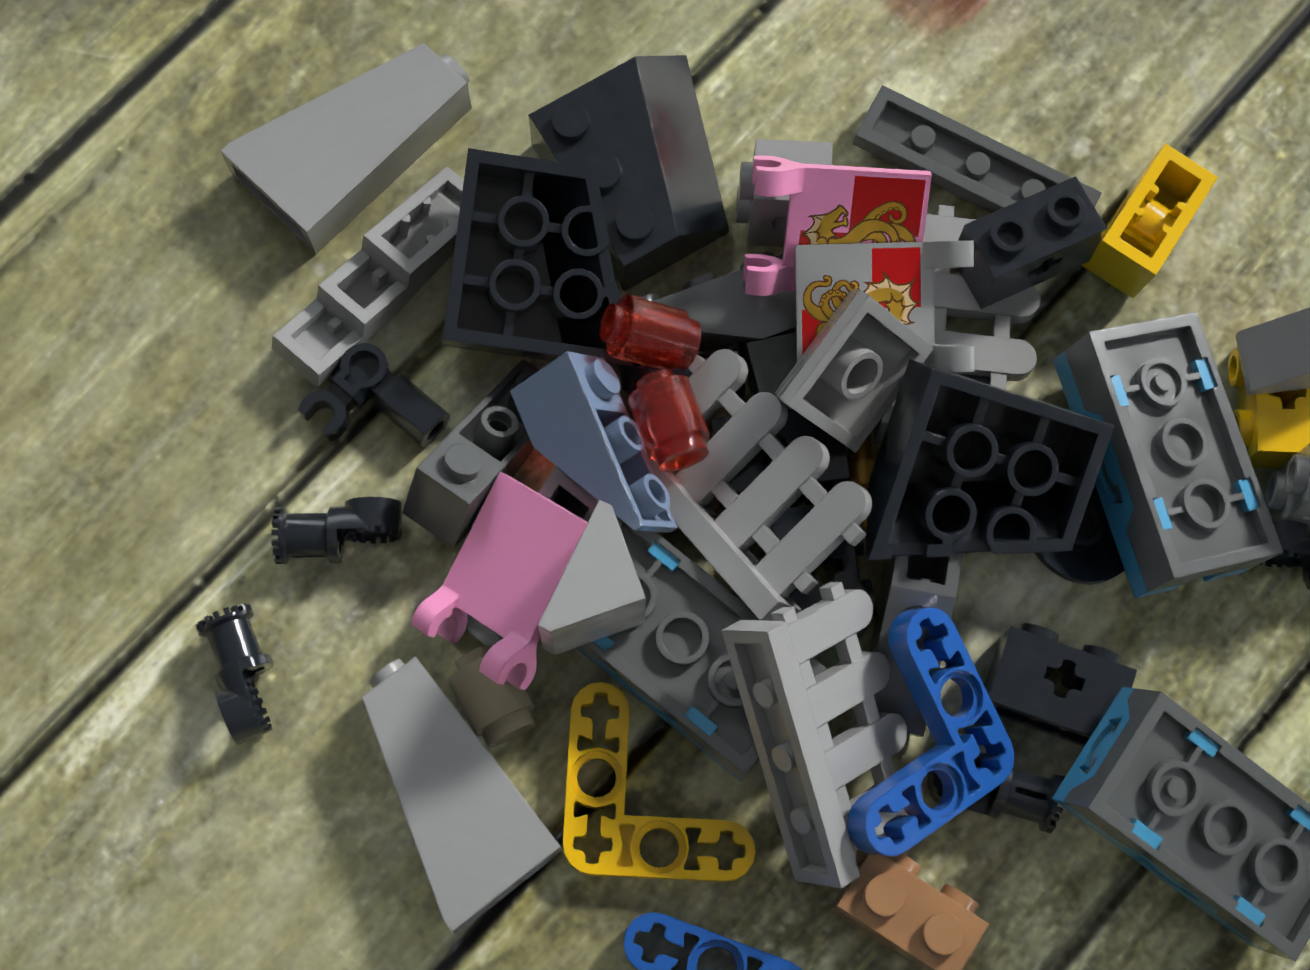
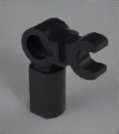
M368 343L356 344L346 350L341 358L340 368L329 378L331 385L326 390H316L308 394L301 401L298 409L306 421L310 420L320 409L328 408L333 410L334 416L332 420L322 430L325 437L331 442L340 438L347 430L349 413L356 406L361 409L372 398H376L375 407L422 447L428 446L447 426L450 420V414L402 374L394 377L391 374L388 361L382 350Z

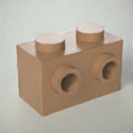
M865 853L866 857L857 864L860 877L841 889L829 910L920 970H962L989 926V923L975 915L979 904L951 885L944 884L942 889L938 891L917 877L922 867L903 853L897 856Z

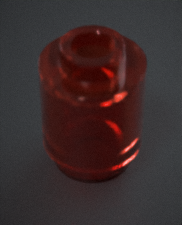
M625 294L617 304L612 303L605 310L600 326V338L606 342L607 352L610 357L671 372L675 368L685 370L693 363L700 346L701 325L698 320L689 318L688 313L683 309Z
M670 370L656 371L641 378L636 384L637 389L629 396L628 403L643 439L648 458L657 461L659 469L663 472L680 471L704 460L709 454L706 442L710 438V433L689 378L684 375H674Z

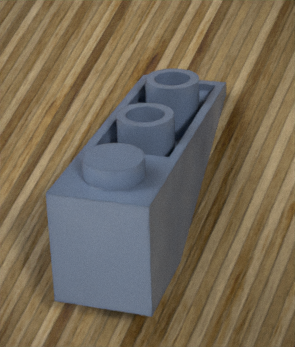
M567 351L510 390L531 443L543 456L598 501L601 500L612 505L615 515L634 531L670 533L677 529L669 509V493L664 484L653 473L643 450L645 448L644 436L637 424L630 419L619 394V379L612 367L605 362L604 358Z

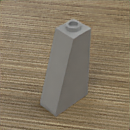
M423 43L229 142L221 150V153L232 176L317 254L472 109L468 89L470 79L463 67L448 54H444L440 58Z
M415 656L406 664L401 659H397L383 667L370 679L369 684L373 689L362 696L442 918L453 933L458 934L559 855L562 849Z

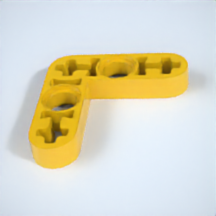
M604 682L591 683L580 689L573 699L570 712L563 832L564 854L570 865L581 874L598 877L725 883L735 881L745 875L754 862L756 850L754 840L749 831L739 823L728 820L625 815L630 718L628 701L623 692L612 684ZM595 697H606L609 708L619 710L618 719L613 718L607 721L605 744L618 741L619 752L614 753L599 747L578 751L580 739L593 743L592 719L581 717L583 708H592L595 703ZM599 760L606 762L613 768L616 774V782L610 793L603 797L595 798L582 792L577 778L579 771L585 764L590 761ZM577 804L594 810L612 806L616 807L615 819L601 815V837L605 840H611L613 846L611 851L601 852L599 862L595 864L586 863L585 853L581 850H574L575 839L586 838L588 833V815L574 817L575 805ZM657 829L671 833L678 842L679 849L673 863L660 868L646 863L640 854L639 848L643 837L650 831ZM685 830L700 831L696 845H715L721 833L731 834L732 844L737 847H743L744 856L743 858L734 859L730 870L726 871L718 869L719 863L717 858L697 856L696 862L699 870H685L684 865L689 852L688 837Z

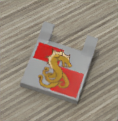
M974 240L795 245L797 362L851 289L854 288L868 294L934 348L923 362L924 364L949 372H975L974 345H936L934 318L935 269L974 267Z

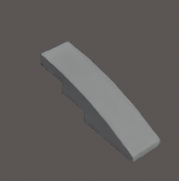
M446 166L364 234L361 250L318 285L317 299L272 336L271 349L318 388L340 368L341 358L346 350L353 345L367 343L452 256L455 248L464 180Z

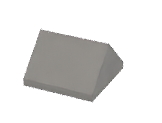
M852 288L775 391V394L789 407L856 453L896 400L909 359L923 363L934 348L868 294L860 289Z
M601 500L598 501L538 624L543 649L555 655L645 623L646 597L613 507Z

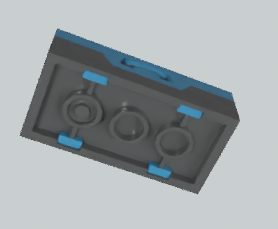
M1197 312L1090 331L1053 359L1069 409L1115 425L1095 485L1134 599L1173 590L1193 579L1201 577L1206 582L1240 574L1283 553Z
M616 516L646 597L645 623L576 647V649L739 782H742L759 761V757L721 630L740 620L759 619L742 600L658 533L634 531ZM813 657L809 659L814 677L827 670L825 666Z
M1122 687L1052 799L1250 946L1296 962L1310 938V804L1163 692Z

